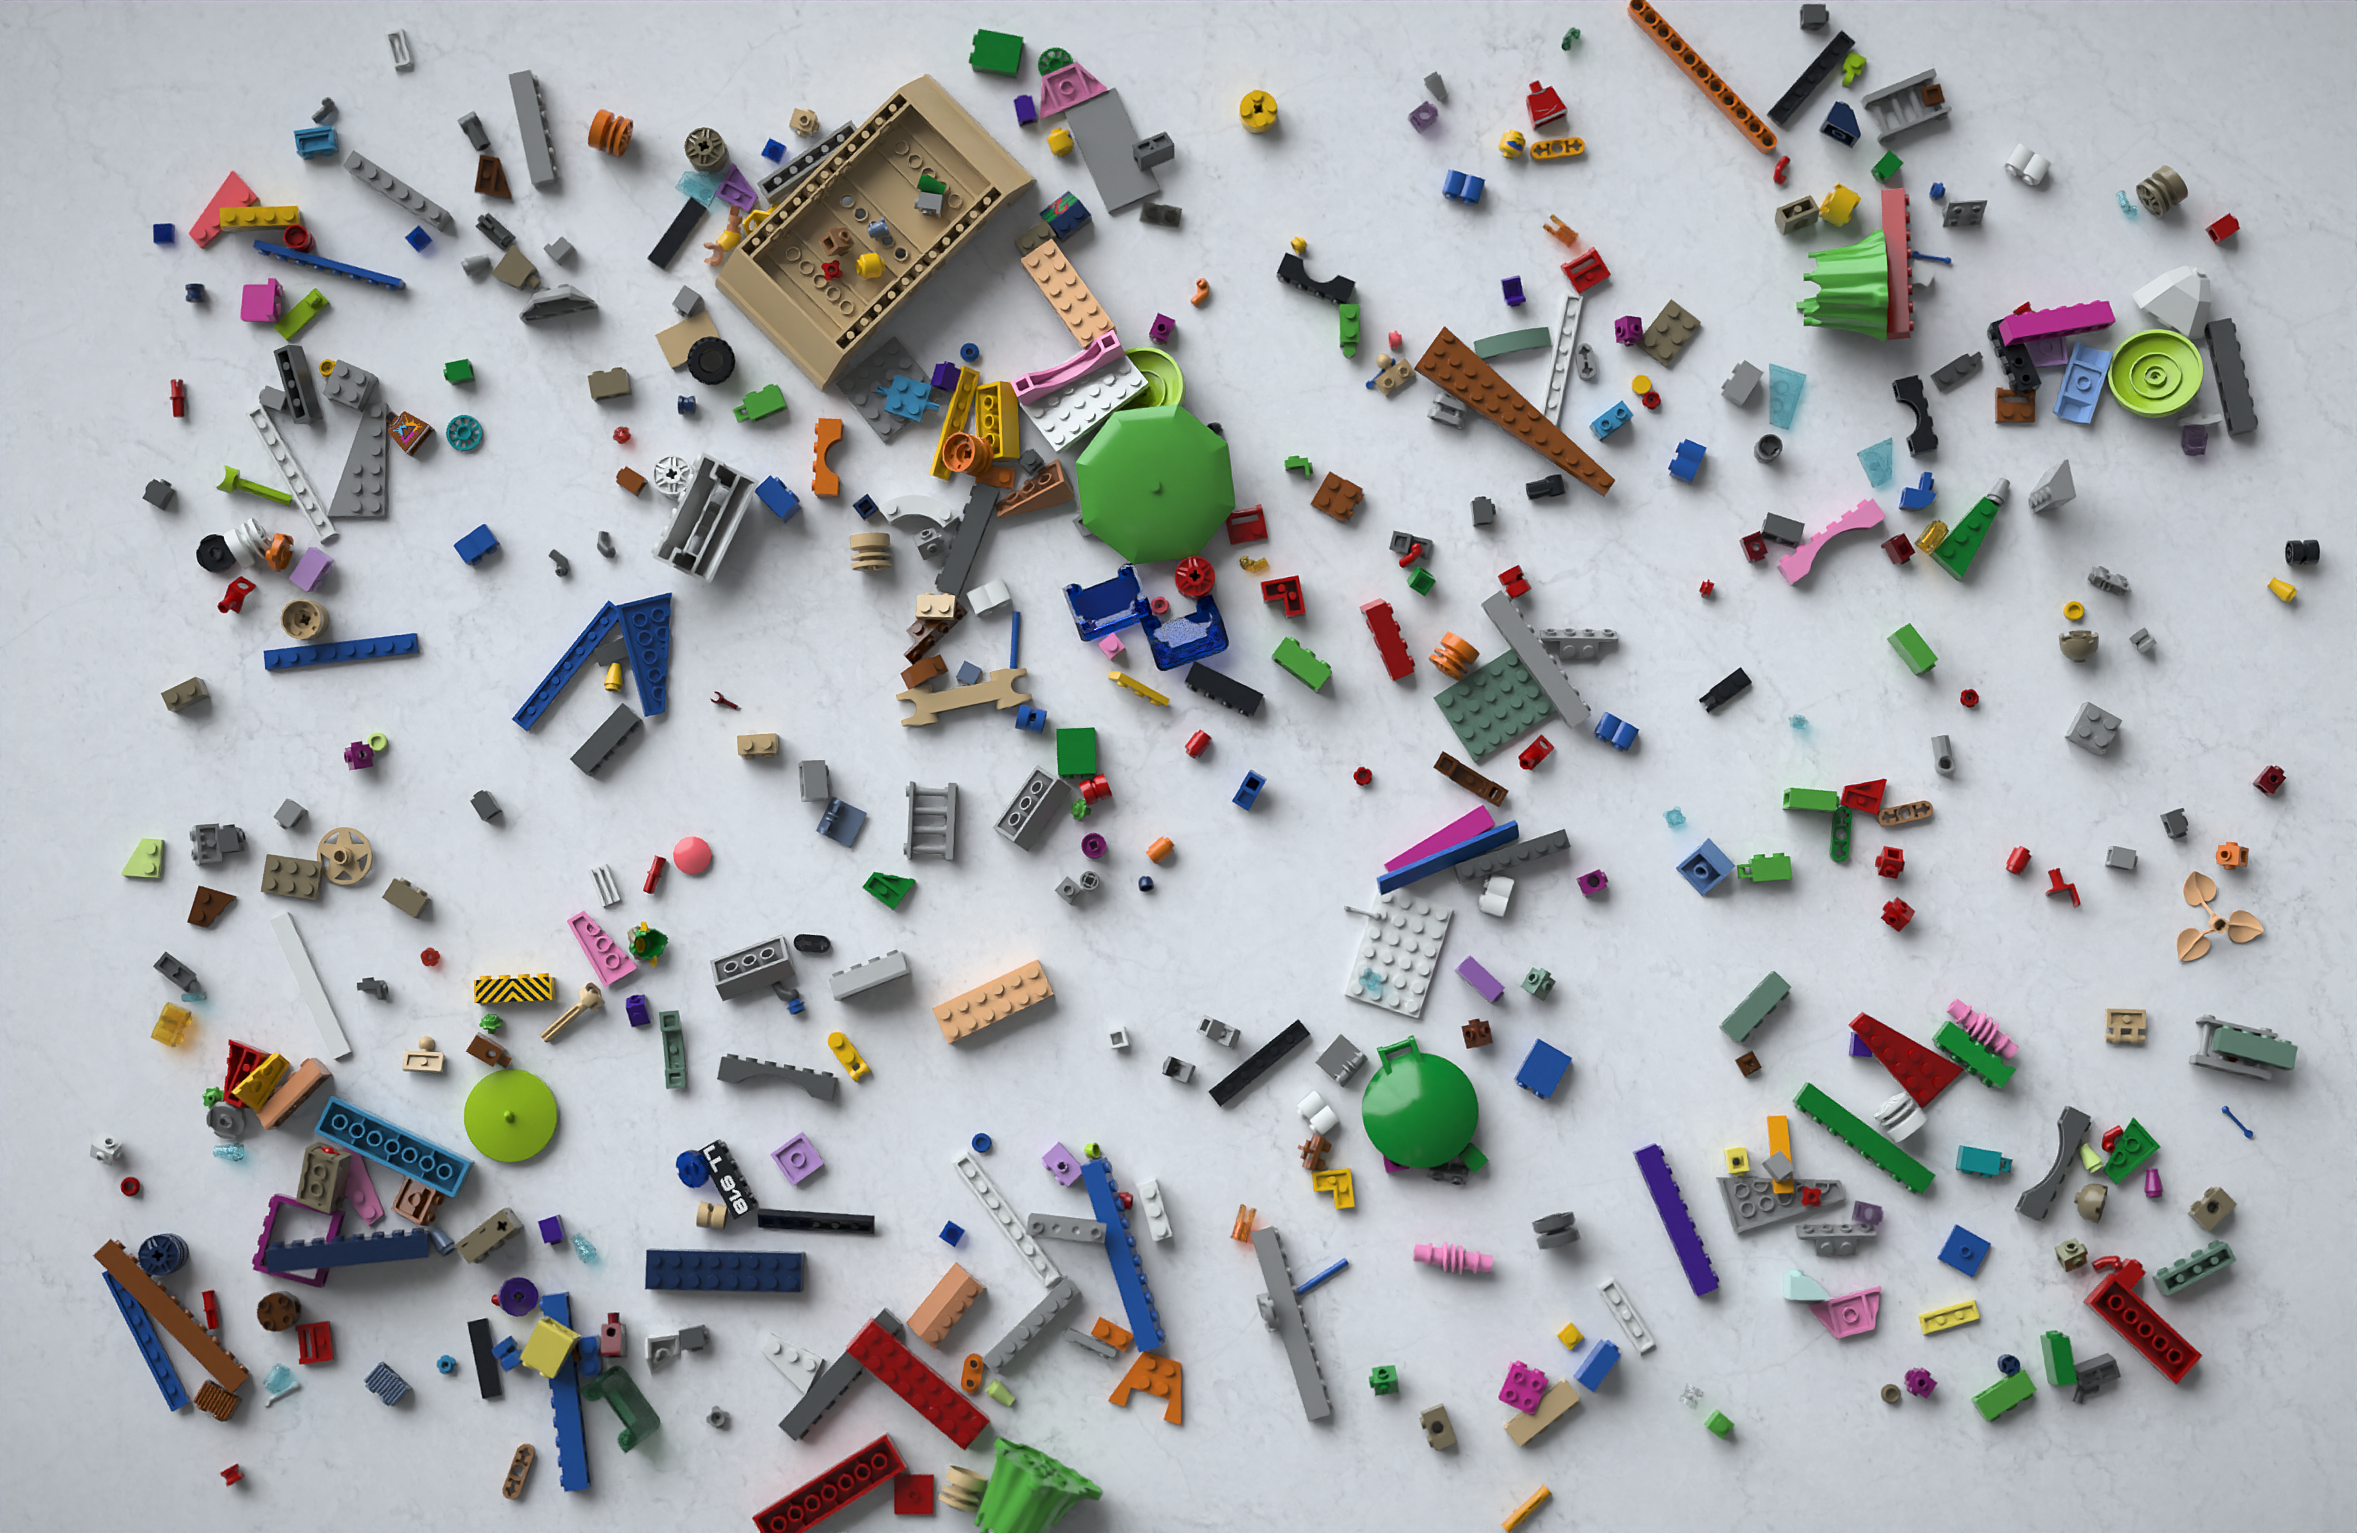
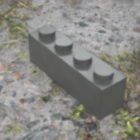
M287 345L274 350L294 424H310L323 419L302 346Z
M622 703L570 760L586 775H595L601 769L600 765L605 760L608 761L615 754L613 751L618 746L621 747L628 740L627 736L631 732L635 733L640 728L642 719L627 705Z

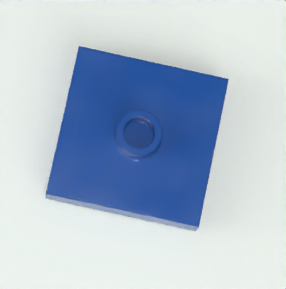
M1955 1224L1937 1258L1973 1278L1991 1243Z

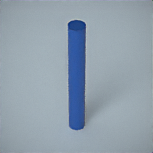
M1013 612L1010 669H1017L1020 612Z
M1343 1258L1297 1288L1296 1290L1299 1295H1303L1349 1264L1346 1258Z

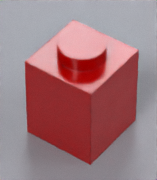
M2228 213L2205 230L2215 245L2238 231L2240 227L2238 226V220Z
M2126 1258L2122 1262V1267L2116 1269L2112 1274L2116 1275L2125 1285L2132 1289L2146 1272L2142 1269L2143 1265L2138 1260Z

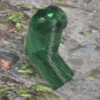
M1570 28L1563 37L1561 47L1564 51L1570 50L1572 38L1579 39L1580 29Z

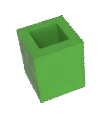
M1717 1409L1704 1423L1721 1439L1735 1425Z

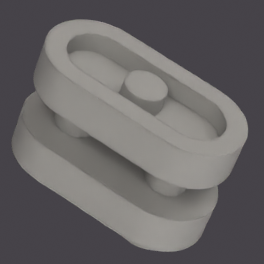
M1440 392L1439 395L1435 394L1432 403L1437 405L1436 409L1430 408L1427 417L1450 427L1463 429L1465 420L1461 419V416L1468 415L1470 407L1458 399L1457 401L1451 399L1450 395ZM1444 408L1455 412L1454 415L1443 412Z

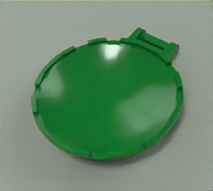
M1412 1035L1401 1042L1384 1048L1382 1046L1377 1048L1383 1066L1375 1073L1366 1088L1362 1103V1117L1366 1133L1372 1144L1389 1160L1402 1166L1431 1168L1452 1160L1470 1142L1478 1122V1100L1472 1083L1458 1066L1443 1057L1420 1053ZM1411 1046V1053L1387 1060V1054Z

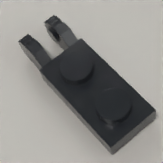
M1740 667L1711 688L1710 692L1701 697L1699 701L1702 703L1708 700L1710 696H1714L1717 701L1707 707L1706 711L1709 713L1751 684L1752 681Z

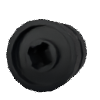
M2300 540L2287 541L2285 559L2288 565H2301L2302 562L2305 565L2318 564L2320 547L2317 540H2304L2303 543Z

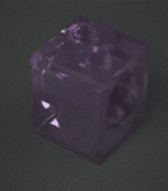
M1425 101L1409 114L1408 120L1420 134L1437 121L1438 109L1434 104H1429L1428 101ZM1427 113L1430 118L1424 120L1420 117V114Z
M2184 425L2181 447L2185 455H2205L2208 433L2204 425Z
M1855 1200L1852 1220L1878 1226L1879 1222L1883 1219L1884 1211H1882V1206ZM1871 1208L1873 1215L1867 1219L1864 1212L1866 1209Z

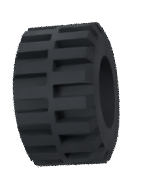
M703 337L696 341L689 350L687 357L688 369L692 376L700 383H705L706 385L723 383L731 376L735 368L733 349L725 340L719 337ZM713 349L721 354L723 363L719 370L708 372L702 368L700 356L706 350Z

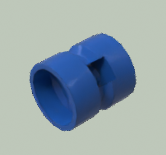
M1021 704L1015 729L1024 731L1030 729L1032 733L1041 735L1047 711L1038 708L1032 710L1030 706Z
M512 1335L490 1350L496 1359L501 1360L500 1365L506 1373L523 1361L519 1359L523 1351L522 1349H517L518 1344Z

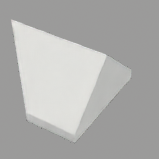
M679 1334L656 1335L645 1338L646 1361L651 1375L674 1356L680 1354Z

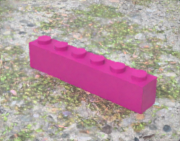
M2096 300L2090 304L2078 303L2073 307L2061 306L2055 310L2043 309L2036 313L2029 311L2018 316L2011 314L2006 316L1999 324V329L2005 346L2106 330L2116 320L2109 301L2101 302Z
M1481 805L1384 864V867L1388 873L1473 838L1480 833L1492 830L1491 826L1495 825L1485 806Z

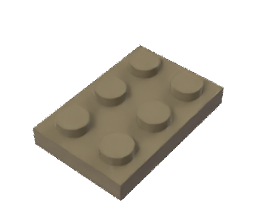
M1671 299L1643 334V340L1637 342L1636 346L1666 368L1701 321Z
M267 854L261 892L318 900L325 862Z

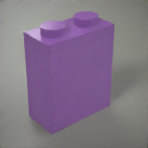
M1468 956L1456 968L1455 972L1488 1002H1497L1504 995L1502 990L1505 987L1472 956Z

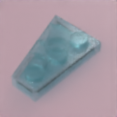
M1770 363V424L1788 430L1806 375Z

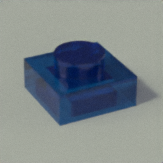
M769 138L761 156L779 165L787 146Z
M153 224V243L175 244L174 224Z
M419 225L405 237L418 253L433 241Z
M949 1220L938 1237L955 1247L966 1230Z

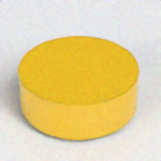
M1638 375L1633 379L1631 388L1634 393L1644 395L1650 390L1651 381L1645 375Z
M2072 601L2064 606L2063 614L2068 620L2076 621L2083 616L2084 608L2081 603Z

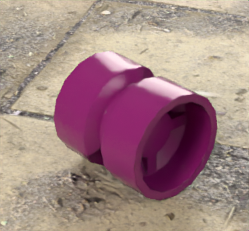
M1097 833L1086 835L1081 843L1082 851L1091 859L1102 857L1107 849L1105 839Z

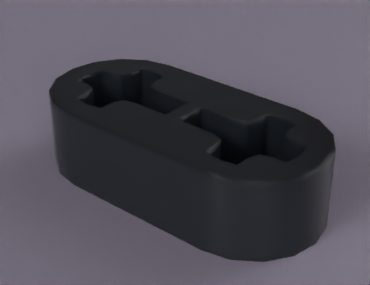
M799 934L793 942L794 947L802 952L825 953L831 946L829 938L822 935ZM804 937V940L810 941L811 945H804V948H801V945L797 942ZM821 939H824L823 941L827 943V946L820 950V946H814V942H820Z

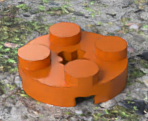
M279 533L274 535L271 549H268L265 554V560L268 561L271 570L281 572L280 569L284 570L288 566L293 551H290V545L294 546L292 536Z

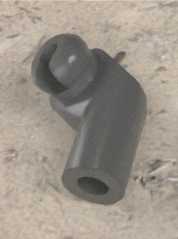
M329 97L322 100L323 107L311 117L317 124L325 119L335 107L334 101Z
M2079 1384L2073 1401L2082 1404L2085 1395L2099 1391V1385L2084 1390Z

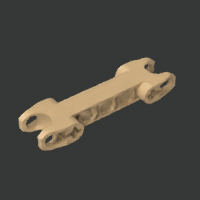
M1005 668L990 672L991 681L936 693H933L932 685H923L897 694V701L907 700L913 701L916 704L915 714L901 720L902 726L939 723L938 713L996 702L997 710H1004L1033 700L1031 694H1017L1012 690L1014 680L1027 675L1026 668Z

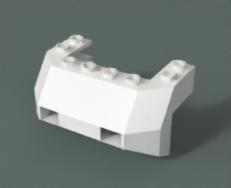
M703 452L702 455H697L693 463L695 473L694 475L690 473L685 483L688 485L686 492L681 491L677 501L680 504L677 509L673 508L669 519L672 521L669 527L665 525L660 535L663 539L659 543L655 542L651 553L654 554L652 558L710 585L760 481ZM718 486L729 490L722 506L712 502ZM694 536L705 540L698 556L688 551Z

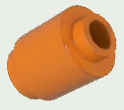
M1161 837L1149 847L1146 854L1156 864L1157 862H1162L1173 853L1174 850L1172 848L1175 845L1168 837L1165 839Z

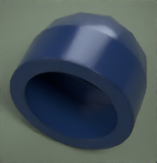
M1142 876L1138 881L1139 890L1142 892L1152 890L1154 888L1152 878Z

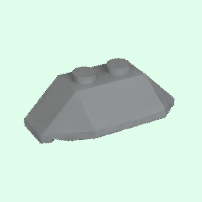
M563 284L559 285L557 289L543 288L539 292L534 293L519 317L525 323L596 309L598 305L593 299L575 287Z

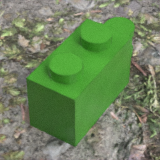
M1340 304L1339 346H1343V354L1348 359L1354 357L1355 346H1359V304Z
M770 384L765 386L763 391L748 393L746 398L742 399L744 405L733 409L738 423L748 419L756 423L788 409L779 386ZM747 410L748 414L743 416L742 411Z
M1773 853V857L1765 858V854L1753 855L1754 859H1749V864L1737 865L1738 879L1750 878V883L1792 879L1790 856H1784V853ZM1745 867H1749V875L1745 874Z

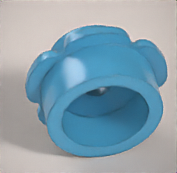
M443 1355L437 1361V1368H439L440 1373L447 1374L455 1370L456 1361L453 1357Z

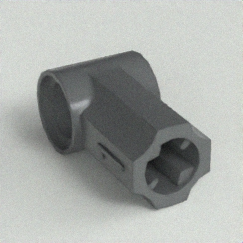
M474 111L457 120L477 152L483 151L491 145L482 129V123Z

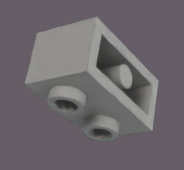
M1746 360L1742 364L1737 363L1732 370L1734 376L1731 380L1727 378L1721 387L1724 389L1721 395L1739 407L1744 403L1764 373Z
M825 760L800 762L798 769L801 802L826 800L828 795H830V785L827 784L829 769L828 765H825Z

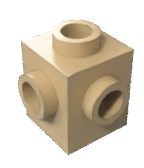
M795 108L789 124L791 131L796 132V135L807 138V136L813 137L814 132L817 133L820 126L817 115L809 109H804L803 111Z

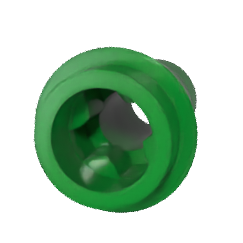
M928 174L921 175L917 189L921 190L920 192L942 196L946 185Z

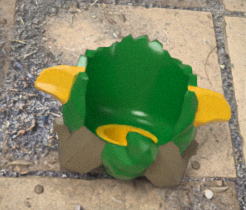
M642 921L641 927L637 925L628 931L630 953L635 960L648 961L652 967H655L657 965V957L663 954L664 947L668 944V937L659 930L649 928L647 923Z

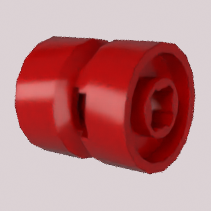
M294 224L289 226L284 232V241L292 250L309 253L313 250L315 246L314 237L303 226Z
M1520 565L1497 576L1502 586H1506L1505 592L1508 593L1511 599L1517 598L1532 589L1528 580L1523 579L1524 573Z
M1104 774L1094 777L1092 782L1086 780L1079 783L1088 806L1097 803L1099 798L1104 800L1113 796Z

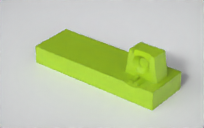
M314 288L274 328L287 341H290L330 302Z

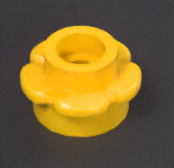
M1295 236L1294 240L1291 241V246L1299 255L1302 252H1306L1307 243L1302 237Z
M325 359L320 363L319 371L322 373V376L330 377L336 364L335 361Z

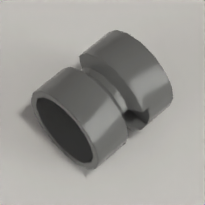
M1767 434L1755 444L1753 452L1758 461L1769 463L1780 455L1783 444L1778 436Z

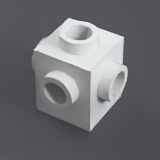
M101 1132L91 1144L90 1157L100 1163L111 1166L115 1160L118 1161L121 1158L123 1142L116 1137Z

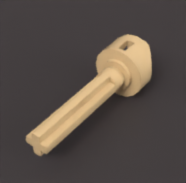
M590 982L578 992L581 1000L540 1034L546 1043L552 1040L585 1010L590 1008L596 1011L605 1003L601 999L600 989L594 983Z

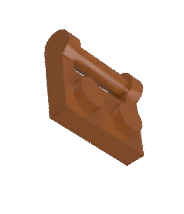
M1996 388L1995 422L2034 423L2036 391L2019 396L2027 397V402H2003V397H2016L2015 392Z

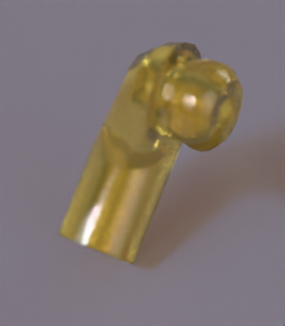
M1242 556L1239 560L1240 566L1252 573L1269 566L1265 557L1253 561L1248 556Z

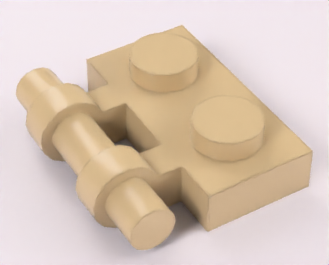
M2106 1008L2105 1028H2113V1033L2105 1034V1041L2112 1042L2113 1044H2119L2120 1042H2129L2130 1044L2144 1043L2145 1035H2138V1029H2146V1010ZM2121 1028L2130 1029V1034H2121Z

